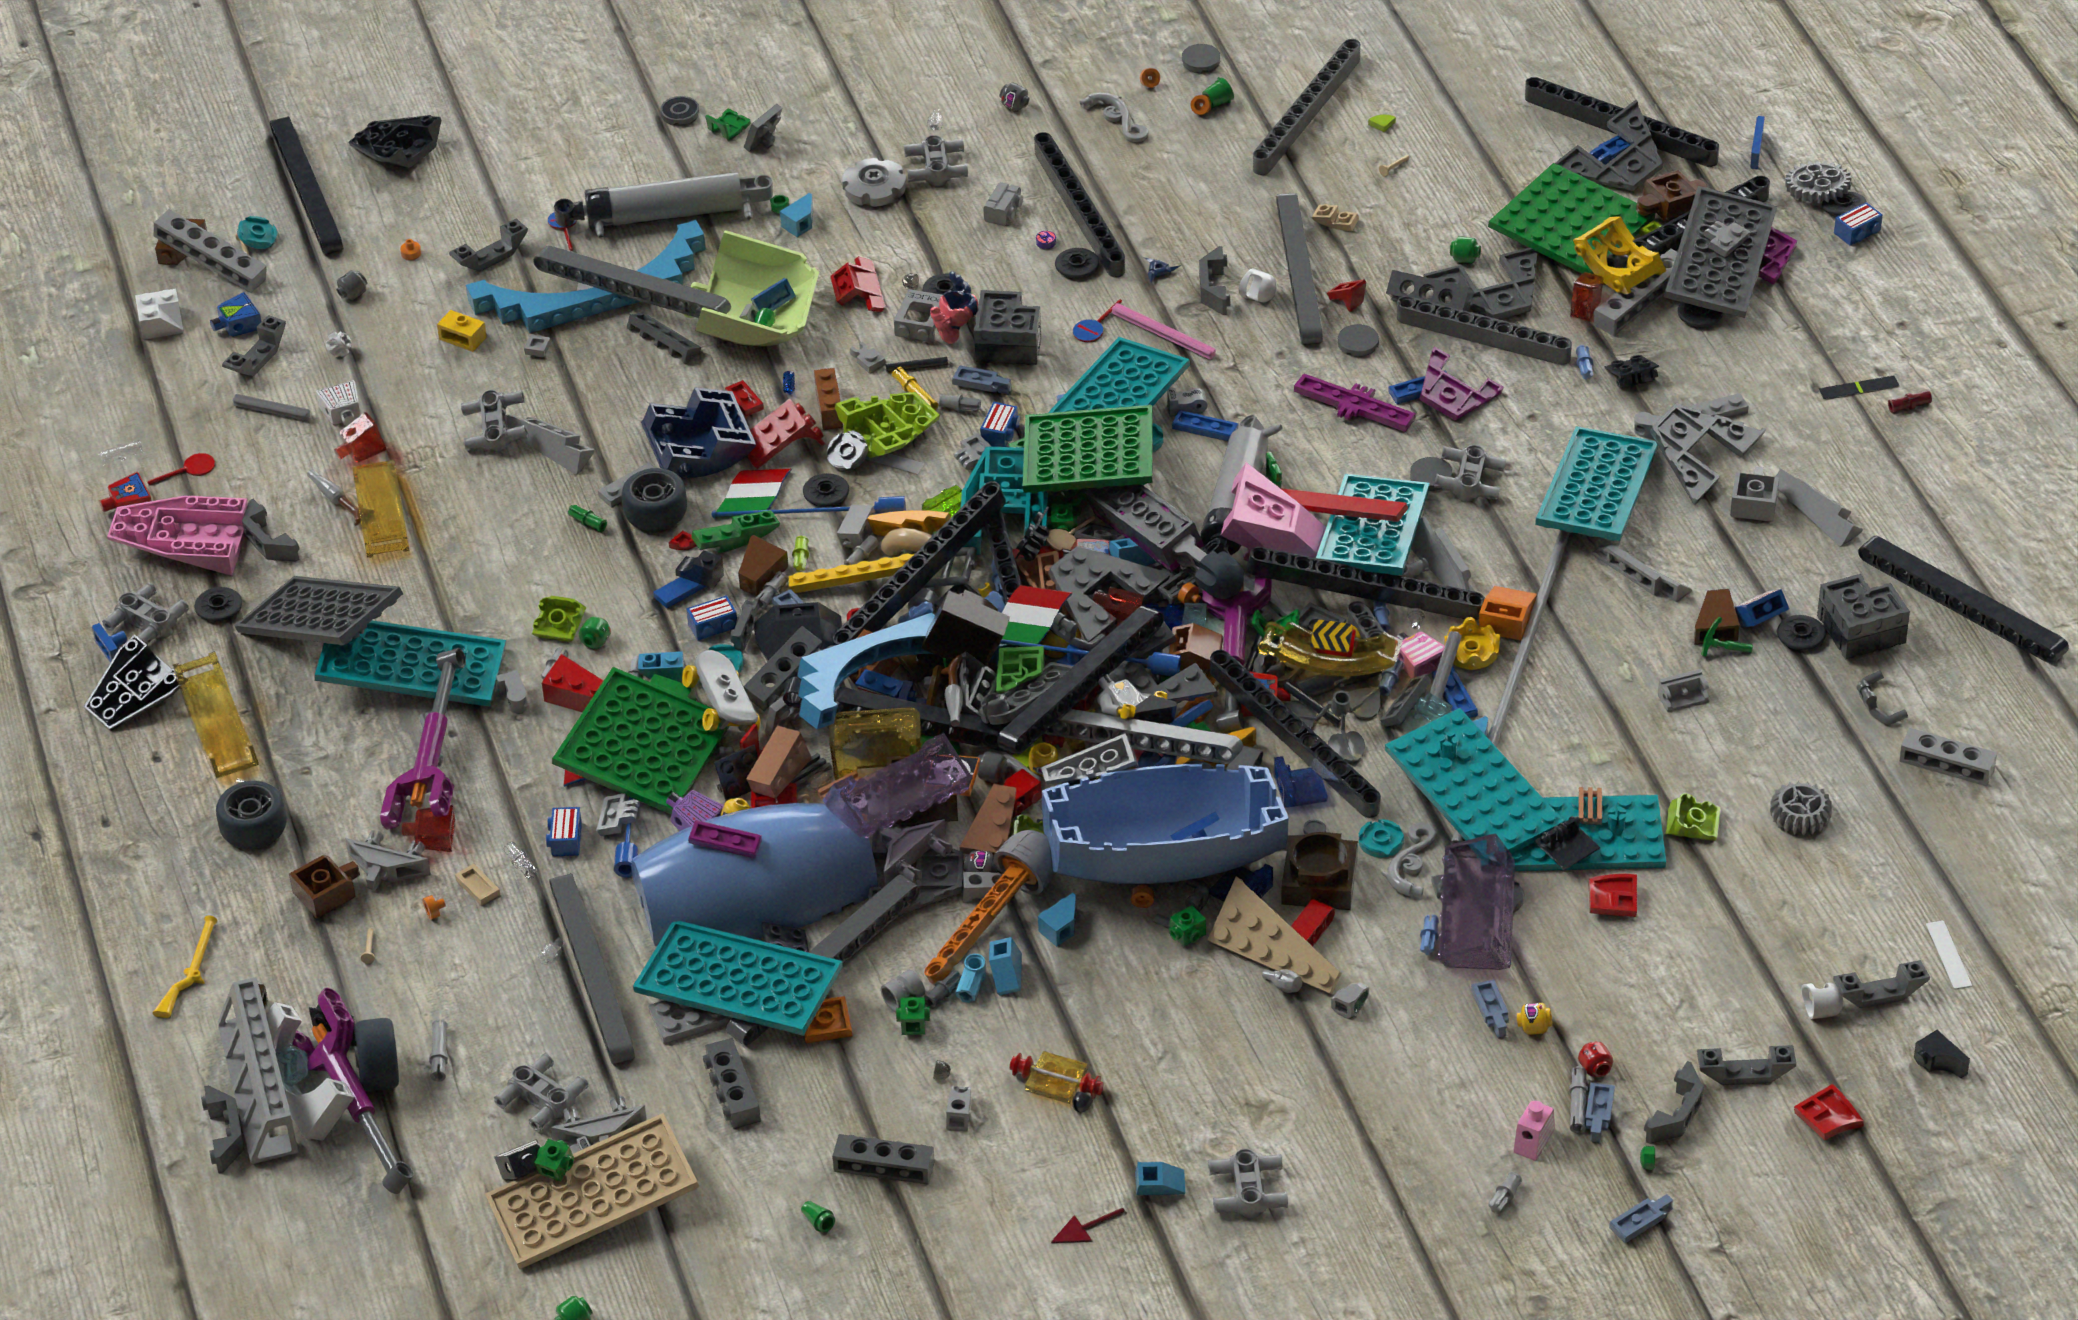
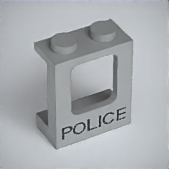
M909 289L894 319L895 336L934 343L936 326L933 323L930 311L932 307H939V300L943 295ZM909 310L930 314L928 321L924 323L906 320L905 317Z

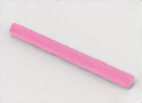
M1116 303L1112 307L1114 315L1207 359H1212L1216 355L1215 348L1126 306Z

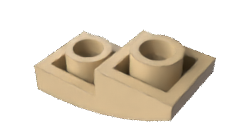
M1323 204L1317 207L1312 219L1334 229L1353 231L1359 216L1358 213L1339 212L1337 205Z

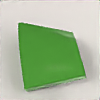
M1044 647L999 648L997 693L1000 694L1042 675Z

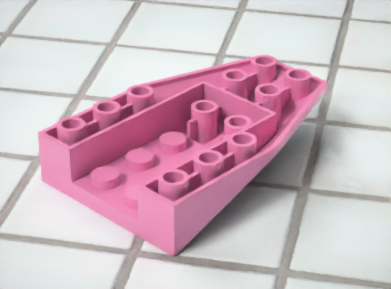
M1246 462L1234 478L1231 493L1236 496L1232 511L1224 521L1221 535L1250 550L1254 547H1264L1316 558L1326 526L1301 504Z
M179 496L117 507L107 538L108 540L233 576L245 537L242 519L248 506L247 498Z

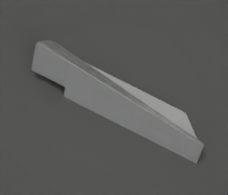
M511 414L507 415L508 429L522 425L527 427L528 438L519 440L574 474H578L594 454L595 449L579 445L580 435L534 417H527L524 420Z
M1780 468L1776 477H1779L1778 490L1835 543L1843 546L1862 533L1863 529L1848 520L1852 511Z
M1426 517L1421 518L1411 550L1419 558L1427 560L1429 569L1444 585L1474 591L1468 582V578L1471 577L1470 570L1444 530L1441 528L1433 531Z
M1613 543L1606 546L1601 545L1592 552V555L1652 595L1661 592L1677 602L1692 591V588L1647 567Z

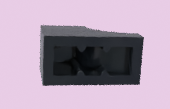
M705 550L698 557L685 556L675 569L676 576L714 589L724 576L723 558Z
M1935 1030L1915 1043L1914 1059L1918 1065L1923 1066L1929 1073L1934 1070H1942L1953 1073L1960 1079L1968 1075L1970 1058L1939 1030Z

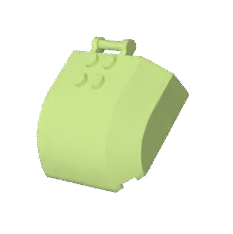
M725 230L709 284L705 285L694 282L691 284V287L725 297L731 304V310L724 314L703 307L695 331L745 346L763 347L784 343L797 336L805 327L819 272L815 267L811 268L806 262L807 258L803 253ZM783 278L788 280L796 297L773 311L776 315V321L771 327L740 318L745 306L752 303L751 298ZM684 314L687 318H693V316Z

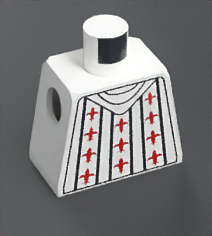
M354 380L316 391L319 408L332 424L343 423L345 426H351L355 423V419L361 417Z

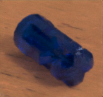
M785 371L783 373V392L791 395L795 391V373L793 371Z

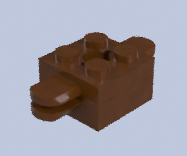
M1679 170L1647 179L1643 196L1638 197L1636 211L1644 216L1657 213L1665 222L1676 219L1691 210L1698 186L1707 188V185L1699 179L1689 181Z

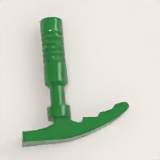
M1718 617L1706 634L1701 655L1707 656L1711 645L1716 648L1720 646L1728 650L1752 653L1753 645L1728 640L1725 642L1718 641V639L1713 638L1715 629H1717L1722 621V618Z

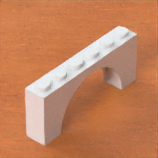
M274 1002L266 1013L291 1119L299 1127L302 1136L309 1140L323 1141L352 1102L354 1096L344 1082L326 1078L319 1087L307 1094H302L298 1090L291 1075L290 1051L293 1038L302 1020L292 1006Z

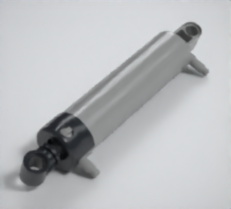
M738 172L612 188L587 189L584 191L585 204H583L582 200L573 203L571 200L564 198L556 201L554 204L555 221L558 225L567 227L572 225L575 220H585V216H587L589 229H596L597 236L602 238L604 236V228L615 225L742 209L745 218L749 220L752 218L751 203L768 201L773 197V181L768 175L739 177Z
M1252 414L1245 417L1240 422L1239 428L1232 432L1208 513L1200 533L1204 543L1202 551L1206 554L1214 551L1217 554L1226 552L1231 556L1240 550L1242 545L1221 535L1224 521L1232 511L1236 496L1231 493L1234 478L1246 462L1262 473L1266 453L1268 452V437L1283 429L1281 424L1265 429L1257 417Z

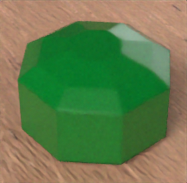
M775 195L770 199L771 211L780 213L781 210L789 206V198L784 195Z
M1643 1146L1641 1149L1640 1163L1643 1169L1654 1170L1656 1154L1654 1146Z

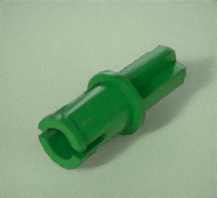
M577 505L569 507L568 515L581 521L583 526L588 525L598 532H603L606 529L607 520L595 515L592 510H585Z

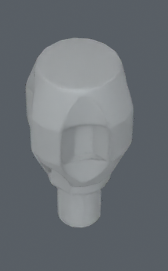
M1265 969L1262 973L1264 979L1270 980L1277 988L1287 993L1297 992L1302 986V978L1288 969L1274 972Z

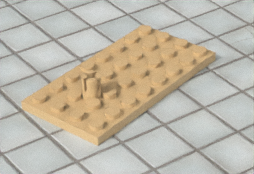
M664 1113L574 1153L573 1166L569 1171H566L561 1182L543 1176L537 1170L486 1193L485 1196L520 1270L699 1188V1184Z

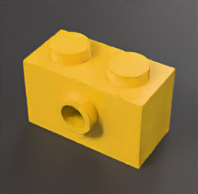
M450 310L437 323L439 340L472 352L487 338L485 322Z

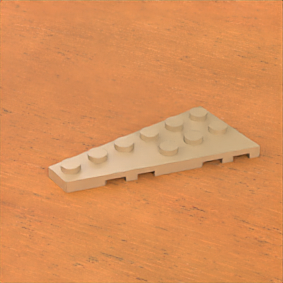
M1236 876L1207 940L1276 971L1291 970L1302 978V982L1332 995L1342 973Z

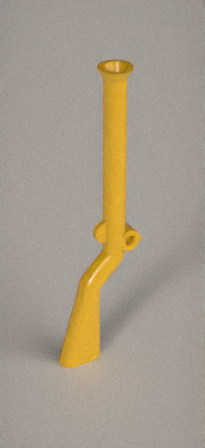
M207 915L204 917L205 924L190 968L184 969V975L187 977L171 986L152 1012L155 1017L170 1018L180 991L191 986L193 983L205 984L201 978L199 968L213 926L218 921L214 916Z

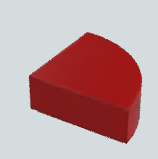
M683 530L669 541V548L674 550H689L697 545L691 538L692 535Z

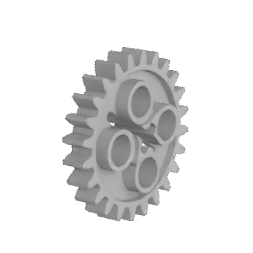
M1808 161V165L1800 163V167L1794 166V170H1789V174H1786L1785 187H1787V192H1790L1791 196L1795 195V199L1802 197L1803 202L1807 199L1810 200V203L1814 200H1817L1818 203H1821L1822 200L1829 202V199L1836 201L1837 197L1842 198L1843 194H1848V190H1851L1850 172H1847V168L1841 169V165L1835 166L1834 162L1827 164V161L1823 163L1816 161L1815 164H1812Z

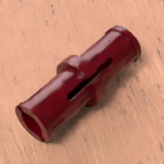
M1929 390L1915 394L1907 393L1904 397L1888 400V408L1891 413L1907 408L1909 410L1915 409V406L1931 403L1932 395Z

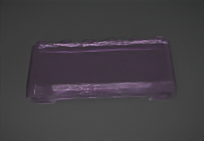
M943 733L926 741L919 752L855 781L851 775L834 783L824 797L823 802L827 809L857 836L868 838L879 828L887 829L899 819L904 821L918 810L923 812L937 801L939 804L943 803L954 793L957 795L962 794L969 788L967 785L973 777Z
M1496 833L1445 846V856L1442 858L1444 874L1441 877L1443 893L1440 896L1442 902V912H1440L1441 931H1439L1440 950H1438L1440 963L1444 964L1447 968L1487 970L1510 968L1515 863L1512 854Z

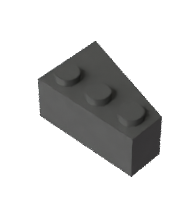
M965 651L961 654L963 658L957 672L958 686L961 687L963 693L961 712L980 716L981 700L983 697L994 693L997 687V674Z

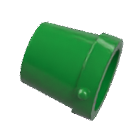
M1218 77L1215 83L1202 91V95H1206L1211 100V108L1223 103H1231L1234 99L1232 87L1222 77Z

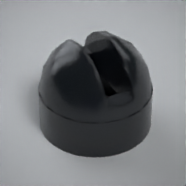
M1076 1092L1072 1099V1107L1077 1112H1086L1093 1103L1092 1098L1083 1092Z

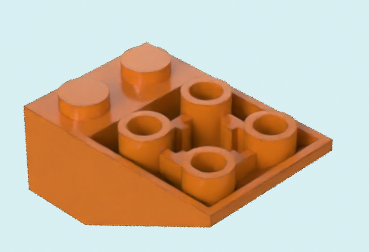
M1494 586L1482 604L1479 613V627L1484 628L1490 625L1495 634H1500L1501 637L1522 640L1537 594Z

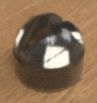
M906 274L902 278L903 286L906 289L916 290L919 284L918 275Z
M936 1060L933 1079L944 1080L948 1078L951 1071L950 1065L944 1061Z

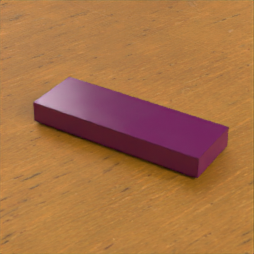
M695 820L688 842L756 859L762 842V835Z

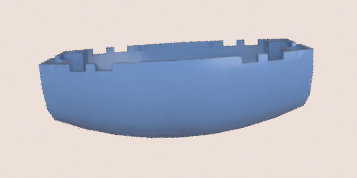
M1202 764L1151 766L1101 774V779L1090 782L1089 778L1085 777L1080 779V784L1069 787L1067 782L1042 790L1044 835L1048 837L1053 872L1078 879L1112 884L1143 885L1173 883L1199 879L1255 862L1285 848L1289 818L1281 798L1276 797L1277 789L1269 769L1266 767L1239 765V770L1224 769L1225 764H1217L1216 769H1202ZM1215 811L1220 820L1204 828L1208 837L1193 838L1190 835L1183 840L1173 841L1170 836Z
M821 803L768 805L740 810L703 821L762 835V842L756 859L690 844L688 838L693 826L654 844L632 859L633 882L642 908L644 907L645 919L654 946H658L670 924L675 921L691 923L751 939L762 937V922L800 928L822 920V915L830 912L838 914L842 912V907L853 903L854 906L869 898L870 887H878L874 856L866 826L860 811L852 806Z

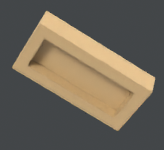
M475 864L455 874L456 881L480 906L500 896V889Z

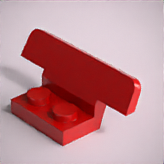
M858 256L854 259L855 264L847 262L830 276L836 301L841 306L858 294L860 297L865 298L868 311H883L885 304L872 260Z

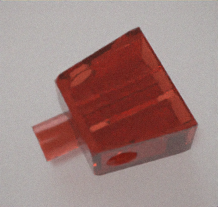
M1584 272L1574 282L1570 310L1571 317L1590 321L1596 307L1601 302L1604 280L1602 276Z
M364 412L340 431L343 444L335 448L334 452L340 460L350 455L355 462L359 463L387 449L376 422L367 412Z
M1110 587L1108 594L1095 591L1093 601L1099 606H1103L1104 610L1116 619L1124 621L1142 605L1144 595ZM1113 601H1116V602H1118L1119 604H1118V605H1114L1112 602H1113Z
M450 805L448 814L442 817H435L431 808L418 809L415 822H402V836H414L416 846L419 842H422L427 850L452 852L456 823L454 806Z

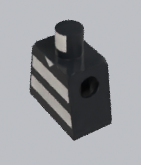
M537 1139L494 1156L502 1179H517L537 1171L535 1161L540 1149Z

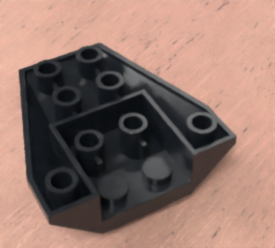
M425 115L372 121L364 130L356 133L354 138L348 143L377 161L396 167L411 168L436 148L442 120L441 117Z
M819 602L774 605L754 622L755 642L768 662L795 632L803 626L822 641V650L829 646H836L833 636L842 627L841 615ZM802 653L795 654V656L801 657L804 655ZM783 668V669H781L780 671H782V672H787V671H789L790 669H788V668Z
M134 634L118 650L85 703L84 708L112 731L172 697L188 680L174 667L171 669L153 653L146 643Z

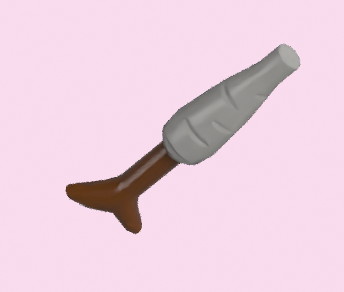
M312 469L307 472V476L313 480L320 491L332 503L336 505L341 504L353 514L355 526L359 525L364 518L374 516L375 512L373 510L357 508L346 498V493L343 489L332 481L320 476Z
M957 655L950 665L941 671L943 675H949V686L945 689V699L951 718V725L954 727L960 724L959 717L963 701L962 689L958 686L957 672L963 658L962 655Z

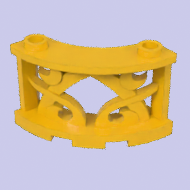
M1610 217L1602 224L1573 240L1576 253L1583 258L1588 267L1602 282L1617 293L1629 294L1632 287L1654 274L1661 275L1666 272L1659 253L1652 252L1644 246L1638 247L1633 242L1635 238L1629 232L1621 217ZM1606 228H1608L1609 231L1607 232L1606 236L1604 237V236L1601 234V231H1603V230H1605ZM1593 236H1595L1601 242L1600 244L1596 240L1592 241V245L1596 249H1592L1587 241ZM1608 250L1615 255H1627V268L1609 267L1607 265Z

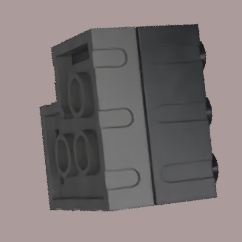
M981 290L975 321L976 326L974 327L975 362L1037 365L1042 339L1040 306H1024L1022 304V292Z
M1857 574L1820 584L1817 617L1822 621L1824 628L1833 638L1837 648L1841 650L1845 660L1906 643L1910 611L1891 583L1870 588L1864 581L1863 576Z

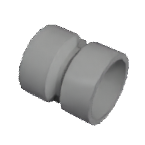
M910 969L897 976V980L892 979L882 985L880 989L885 1003L895 1012L896 1008H901V998H920L925 995V988L921 979Z

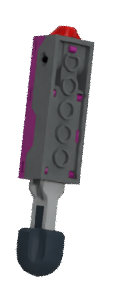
M1138 484L1122 487L1108 486L1089 488L1084 492L1095 516L1125 536V538H1130L1148 555L1171 572L1180 565L1197 569L1198 571L1195 574L1196 584L1209 595L1226 599L1237 595L1244 586V570L1237 560L1226 552H1220L1219 554L1214 551L1209 554L1203 552L1200 548L1204 546V543L1195 523L1145 486Z

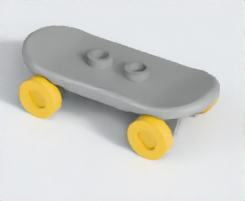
M705 650L700 652L695 659V666L687 665L684 668L682 682L685 687L694 688L698 682L699 686H703L710 703L715 708L705 710L702 719L703 728L706 731H715L719 724V729L733 726L738 727L739 731L747 733L751 726L756 724L759 731L760 717L756 713L739 678V673L735 670L732 662L725 655L717 651Z

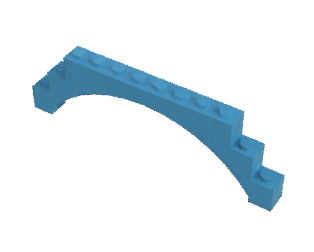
M694 220L677 225L678 231L668 246L656 258L637 271L683 285L682 273L695 270L693 253L706 250L704 233L698 222ZM485 280L466 285L467 299L475 315L495 310L502 324L522 319L529 333L641 302L596 287L564 293H530L501 288L486 283Z
M929 613L801 657L797 676L802 679L798 696L803 700L799 716L816 729L834 724L838 706L834 702V693L839 685L852 673L869 664L892 657L933 654L921 649L935 615ZM999 644L990 662L998 665L999 648H1013L1015 646Z

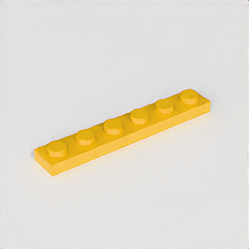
M903 554L893 558L884 557L871 562L861 561L853 565H839L836 568L817 569L814 572L808 573L798 572L789 576V589L794 593L891 577L914 554Z

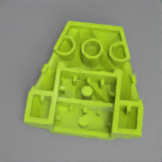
M916 392L890 394L889 399L878 400V395L871 396V401H860L859 397L835 404L838 418L844 424V433L855 431L861 434L867 442V456L869 458L903 448L940 418V414Z

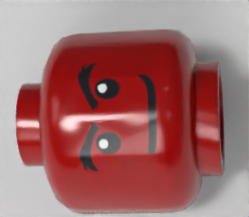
M1595 1041L1585 1044L1578 1055L1579 1063L1586 1069L1587 1074L1592 1077L1607 1075L1613 1066V1057L1602 1042Z

